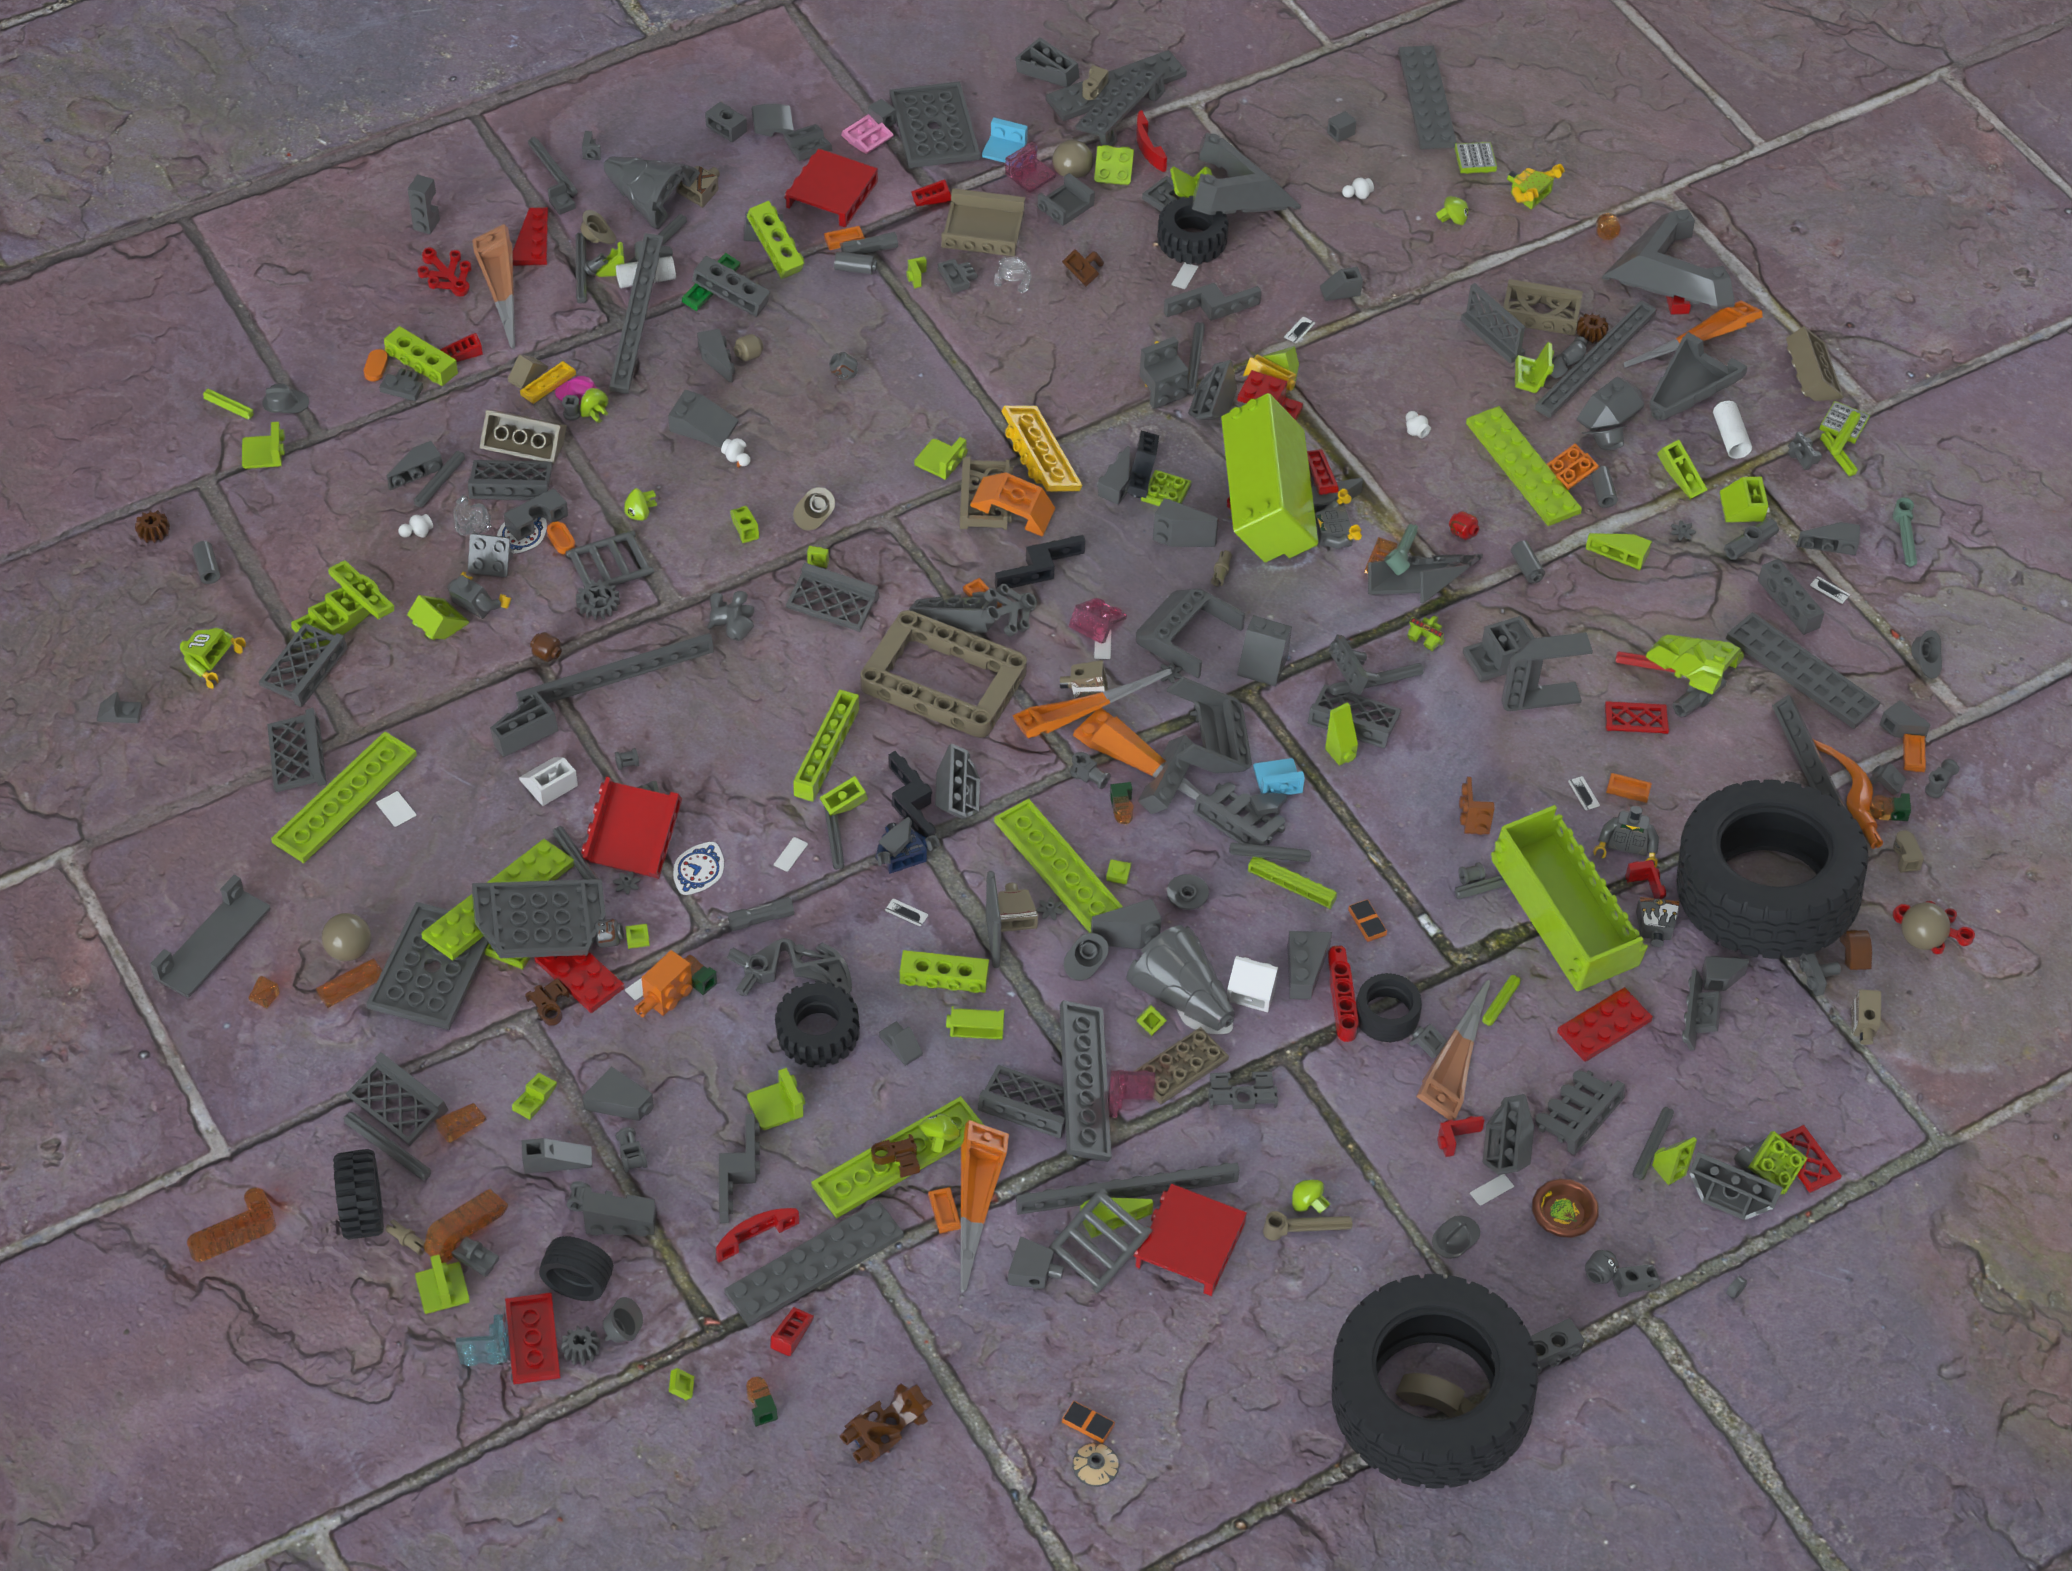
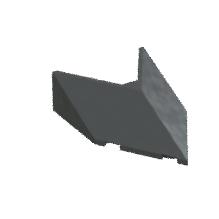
M1483 554L1432 555V557L1427 558L1408 556L1410 567L1400 575H1396L1384 560L1369 562L1368 594L1420 593V603L1423 604L1483 558Z

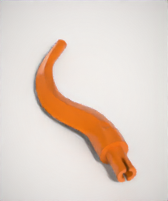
M1813 739L1817 750L1836 758L1851 775L1852 787L1846 798L1847 809L1860 825L1872 849H1875V846L1876 848L1881 847L1883 840L1876 831L1878 825L1870 813L1873 787L1869 777L1852 759L1834 748Z

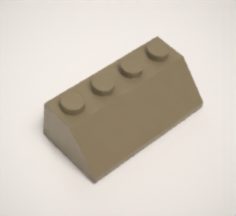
M1805 326L1786 338L1787 350L1792 355L1793 360L1791 362L1797 370L1796 377L1801 382L1802 393L1814 401L1844 398L1825 342Z
M486 410L480 449L555 464L564 444L567 425L497 410Z

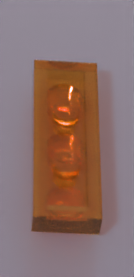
M373 958L317 987V994L326 1007L329 1008L375 984L379 979L382 969Z

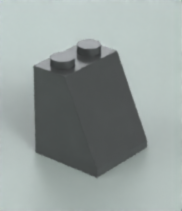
M1253 615L1246 631L1237 675L1276 687L1288 659L1292 626Z

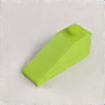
M1680 440L1663 447L1657 453L1666 471L1689 499L1707 491L1704 482Z
M1589 533L1585 549L1641 570L1649 555L1652 541L1634 534Z
M1348 702L1330 711L1325 750L1339 766L1353 761L1356 758L1358 748L1351 708Z
M1695 1137L1675 1143L1667 1148L1662 1147L1655 1153L1652 1167L1668 1185L1686 1176L1697 1142Z
M1111 1198L1135 1220L1142 1219L1153 1213L1154 1202L1152 1199ZM1088 1201L1084 1202L1083 1205H1080V1211L1088 1203ZM1102 1202L1092 1211L1112 1230L1127 1225ZM1085 1219L1083 1221L1091 1239L1103 1234L1088 1220Z

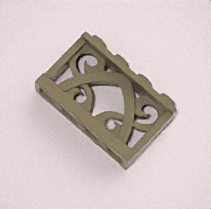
M1509 279L1503 308L1526 328L1574 336L1583 291ZM1510 298L1517 299V301L1509 302ZM1543 303L1547 304L1553 311L1540 314L1530 306ZM1568 308L1575 309L1574 313L1568 310Z
M963 457L960 529H968V527H994L1007 530V523H1011L1012 512L992 504L990 513L994 516H989L987 513L970 506L975 495L969 493L976 492L979 485H973V482L979 484V481L981 482L983 477H987L990 473L996 475L997 473L1006 472L1013 475V467H1009L1010 460L978 461ZM998 510L1002 514L1000 516H996L995 511Z

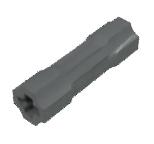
M895 232L840 243L841 252L855 254L898 247Z
M786 897L749 909L729 912L727 917L731 930L736 931L769 920L794 915V908L791 898Z

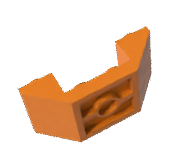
M1006 472L983 477L970 504L971 507L987 514L993 504L1028 519L1025 530L1043 537L1055 510V506L1042 487Z

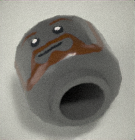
M845 352L836 353L830 359L831 373L842 380L854 378L858 372L857 360Z
M616 919L599 920L595 923L594 929L597 930L594 942L600 948L618 946L621 940L624 939L622 923H618Z

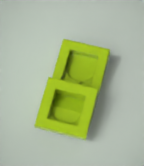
M538 1073L526 1084L525 1092L512 1104V1111L531 1120L550 1097L557 1086V1082Z

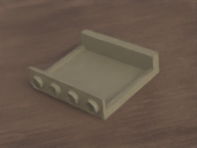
M952 188L951 205L945 230L942 232L941 247L1015 257L1025 211V197Z

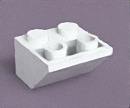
M553 757L519 777V780L542 806L578 786L576 770L562 757Z
M1236 956L1227 989L1229 1001L1268 1012L1275 993L1278 967L1268 963L1253 961L1246 957Z

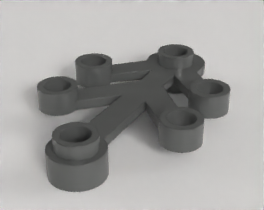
M1001 584L996 590L990 588L984 592V597L987 601L992 602L995 600L1004 605L998 609L994 606H989L983 610L981 617L986 624H993L1001 616L1009 614V623L1004 627V632L1007 636L1012 637L1018 630L1025 632L1030 628L1029 615L1037 605V600L1033 594L1023 593L1020 595L1006 584ZM1008 595L1017 602L1014 603L1013 601L1007 599L1006 596ZM1022 609L1021 620L1017 622L1018 610Z

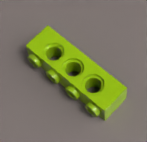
M766 201L750 208L746 217L780 278L784 279L800 272L804 265V258L796 250L795 242L786 232V226L784 222L780 221L775 206H772L770 201ZM773 237H777L781 241H776ZM782 253L788 254L789 257L783 256Z
M401 326L384 338L385 351L389 356L395 357L404 365L410 366L419 374L428 377L432 382L444 386L458 374L457 362L454 358Z
M903 950L900 965V984L986 993L989 959Z

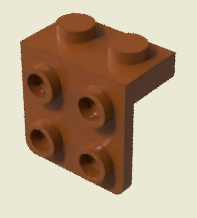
M1467 776L1466 783H1462V796L1459 798V808L1463 809V813L1461 812L1460 825H1464V834H1490L1495 809L1494 802L1473 801L1472 778Z

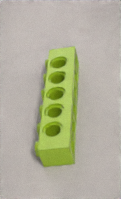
M839 689L793 781L795 797L814 802L859 712L858 694Z

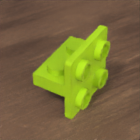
M440 1255L430 1257L433 1269L415 1273L425 1314L470 1302L460 1262L447 1265L446 1262L441 1263Z

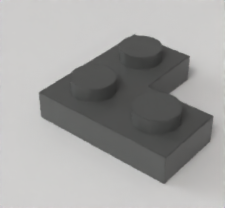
M1165 176L1142 193V199L1162 211L1171 201L1178 200L1172 196L1175 194L1173 180Z

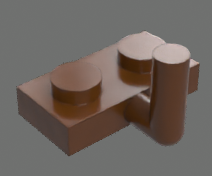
M1076 249L1062 261L1085 287L1099 275L1091 263L1094 261L1099 267L1104 265V261L1097 252L1093 251L1084 258Z

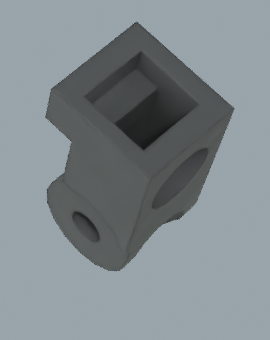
M1654 1265L1618 1268L1612 1279L1619 1297H1626L1629 1293L1642 1290L1650 1291L1656 1289L1661 1284Z

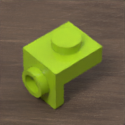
M926 257L908 260L906 275L908 281L912 282L914 289L921 287V273L927 271Z

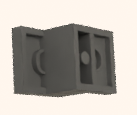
M1175 336L1141 349L1139 376L1151 391L1150 405L1153 409L1187 396L1189 369L1177 355L1178 340Z
M1518 616L1485 626L1482 642L1464 647L1463 654L1479 681L1482 682L1507 674L1510 658L1530 639L1535 637L1523 618Z

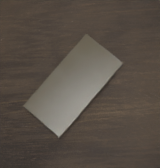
M1200 1027L1134 1070L1133 1076L1162 1105L1228 1061L1229 1055Z

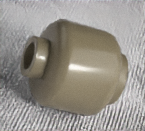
M753 334L738 338L734 346L735 355L743 361L760 357L763 350L761 339Z

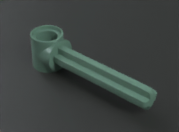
M1903 497L1897 500L1892 517L1900 526L1905 564L1908 567H1912L1917 564L1911 525L1914 503L1911 499Z
M1409 524L1398 548L1391 551L1384 558V561L1396 575L1402 574L1410 567L1407 554L1417 534L1418 526L1416 524Z

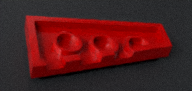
M548 207L529 208L512 251L513 266L547 265Z

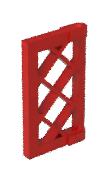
M1605 701L1606 731L1668 734L1669 726L1666 704ZM1612 709H1618V710H1622V711H1620L1619 713L1615 714V713L1612 711ZM1630 710H1637L1642 712L1636 715ZM1651 711L1660 712V715L1656 716ZM1627 713L1633 719L1626 722L1620 716ZM1645 714L1653 719L1648 724L1641 719ZM1617 720L1622 725H1613V721ZM1637 721L1642 726H1632L1631 724ZM1656 722L1661 725V727H1651V726H1652L1654 723H1656Z
M1805 1125L1780 1134L1793 1147L1798 1145L1807 1148L1805 1155L1807 1160L1797 1176L1809 1193L1841 1179L1842 1175ZM1802 1135L1807 1143L1795 1139L1797 1136ZM1809 1150H1813L1820 1160L1808 1157ZM1810 1162L1820 1165L1818 1173L1806 1170V1163ZM1822 1166L1828 1170L1830 1175L1821 1174ZM1806 1175L1815 1177L1817 1180L1811 1183Z

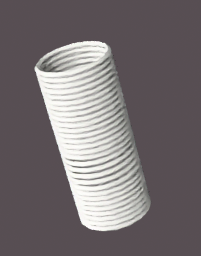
M672 256L659 258L654 283L676 279ZM638 261L616 265L617 279L621 289L633 286Z
M1733 401L1719 403L1714 408L1713 414L1728 455L1735 459L1745 457L1751 452L1752 445L1737 404Z

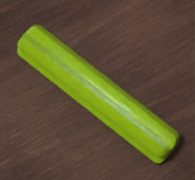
M206 389L203 393L205 400L246 419H251L254 415L252 408L211 389Z
M1852 411L1830 447L1829 451L1835 456L1840 454L1860 420L1861 414L1859 412Z
M1830 432L1822 433L1820 437L1823 444L1830 450L1835 440ZM1843 449L1837 456L1832 454L1848 476L1851 477L1857 474V467Z
M1510 975L1482 1019L1484 1024L1488 1026L1493 1025L1520 985L1521 979L1519 977Z

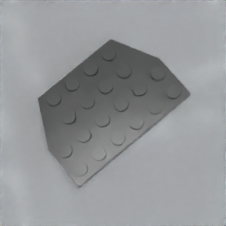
M602 879L472 883L475 924L500 958L588 955L597 934V930L594 929L595 923L599 920H605L606 912Z

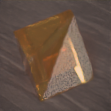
M260 976L253 987L249 1000L268 1008L280 993L278 984Z

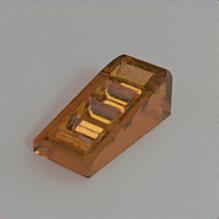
M1378 537L1368 563L1375 560H1384L1377 557V555L1386 557L1389 553L1382 552L1380 549L1390 553L1397 549V543ZM1368 563L1364 570L1365 573H1368Z
M472 1103L438 1118L435 1122L438 1131L448 1143H451L487 1119L479 1108ZM472 1111H473V1112L475 1113V1115L477 1116V1117L474 1118V1119H473V1117L469 1114V1113H471ZM466 1116L469 1121L465 1122L463 1117Z

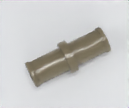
M1227 550L1220 552L1218 562L1215 563L1213 568L1214 574L1211 583L1219 587V584L1220 586L1223 585L1225 576L1230 570L1229 563L1232 559V554Z
M395 1219L390 1221L393 1227L387 1224L386 1232L397 1238L402 1246H408L419 1256L424 1254L421 1248L427 1251L429 1244L416 1236L415 1231L410 1228L406 1229Z

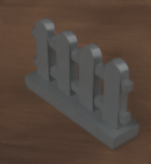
M1227 782L1223 785L1219 783L1216 785V791L1211 795L1200 794L1196 798L1193 813L1238 843L1266 846L1267 843L1270 844L1272 842V836L1277 832L1283 833L1285 831L1284 817L1276 815L1271 818L1267 814L1257 817L1250 802L1251 795L1243 793L1240 796L1234 793L1236 787L1233 783ZM1229 798L1233 802L1226 807L1222 803ZM1247 810L1249 813L1243 818L1239 816L1242 811ZM1262 820L1266 824L1259 829L1256 825Z
M1581 1070L1575 1071L1573 1073V1082L1576 1085L1573 1087L1566 1084L1560 1089L1561 1096L1564 1099L1562 1101L1558 1099L1549 1100L1548 1110L1551 1112L1550 1115L1545 1113L1536 1115L1535 1123L1539 1127V1131L1544 1133L1546 1130L1557 1136L1558 1141L1561 1143L1566 1141L1567 1151L1576 1155L1625 1098L1624 1083L1617 1080L1612 1086V1082L1608 1080L1603 1082L1593 1077V1072L1589 1070L1587 1073ZM1585 1088L1595 1095L1592 1097L1581 1091V1089ZM1572 1102L1583 1109L1579 1111L1568 1104ZM1559 1116L1570 1122V1124L1566 1125L1556 1120V1118Z

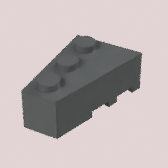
M1041 37L1015 57L1018 73L1063 87L1070 86L1080 78L1078 63Z
M536 690L531 693V698L525 703L520 702L517 705L518 709L511 714L507 713L490 727L494 746L503 757L558 731L555 713Z
M1289 931L1287 944L1289 999L1311 1000L1330 948L1332 932Z
M585 1187L583 1217L586 1234L595 1236L602 1234H614L616 1236L654 1235L656 1220L655 1200L628 1194L626 1198L613 1196L612 1191H605V1194L592 1192L591 1187Z

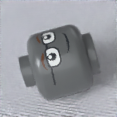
M1596 1250L1585 1264L1586 1275L1595 1284L1608 1283L1619 1268L1616 1256L1608 1250Z

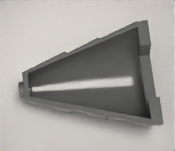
M611 156L604 162V171L623 197L626 196L634 208L657 230H659L668 217L662 205L682 180L684 185L690 187L700 174L696 168L689 165L657 160H643L636 157Z
M1688 332L1682 338L1674 357L1670 360L1666 372L1660 378L1650 400L1651 415L1656 420H1665L1692 408L1694 404L1713 396L1715 393L1741 380L1747 373V366L1734 358L1727 362L1728 366L1704 353L1703 340Z
M1177 925L1163 931L1141 950L1143 954L1138 961L1136 959L1133 960L1126 976V980L1132 986L1160 999L1161 1002L1184 1012V1015L1216 1031L1233 1023L1235 1012L1223 984L1218 980L1198 936L1195 935L1189 926L1184 928L1182 925Z

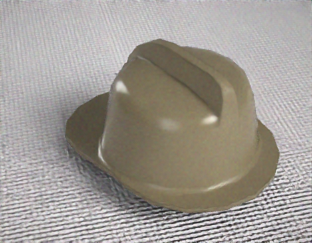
M586 210L583 213V222L580 227L583 236L592 243L600 241L606 244L615 243L616 236L604 218L594 210Z
M823 487L812 488L808 491L794 509L793 517L797 526L803 530L818 528L835 508L833 494Z

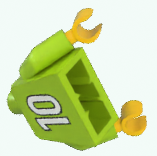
M217 627L209 630H197L188 641L184 640L180 643V650L185 656V663L199 677H204L207 687L211 689L214 686L210 680H215L219 683L216 673H208L207 671H211L232 644L234 651L239 654L243 652L242 647H246L244 638L237 637L234 639L232 638L233 635Z

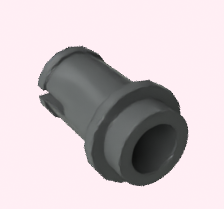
M600 253L591 261L585 262L584 270L590 275L595 274L599 268L608 264V260L603 261L607 257Z

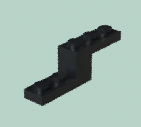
M1142 430L1139 435L1137 451L1130 471L1127 493L1135 498H1146L1160 436Z
M1072 536L1026 547V562L1028 566L996 572L995 588L997 589L1001 584H1006L1011 589L1054 579L1055 566L1052 560L1085 554L1084 536Z
M896 751L888 754L889 768L905 785L892 793V806L903 819L907 817L911 819V828L915 832L925 837L935 835L936 829L931 822L928 823L921 812V809L931 804V787L920 779L916 770H912L903 756H900Z

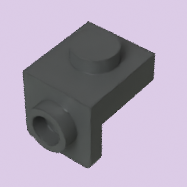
M1890 762L1883 766H1877L1872 771V777L1870 778L1872 785L1880 782L1892 795L1898 794L1907 780Z

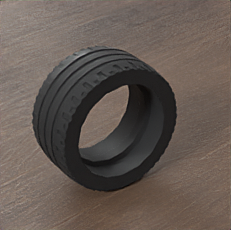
M1382 973L1367 979L1362 984L1356 999L1359 1028L1370 1038L1381 1042H1398L1409 1037L1416 1029L1421 1015L1422 1000L1418 988L1406 977L1392 973ZM1378 997L1396 998L1405 1004L1409 1012L1401 1018L1387 1019L1373 1013L1368 1003Z
M562 1236L553 1239L548 1246L540 1264L539 1275L548 1287L565 1297L580 1301H594L599 1299L605 1291L614 1265L610 1256L595 1244L571 1236Z

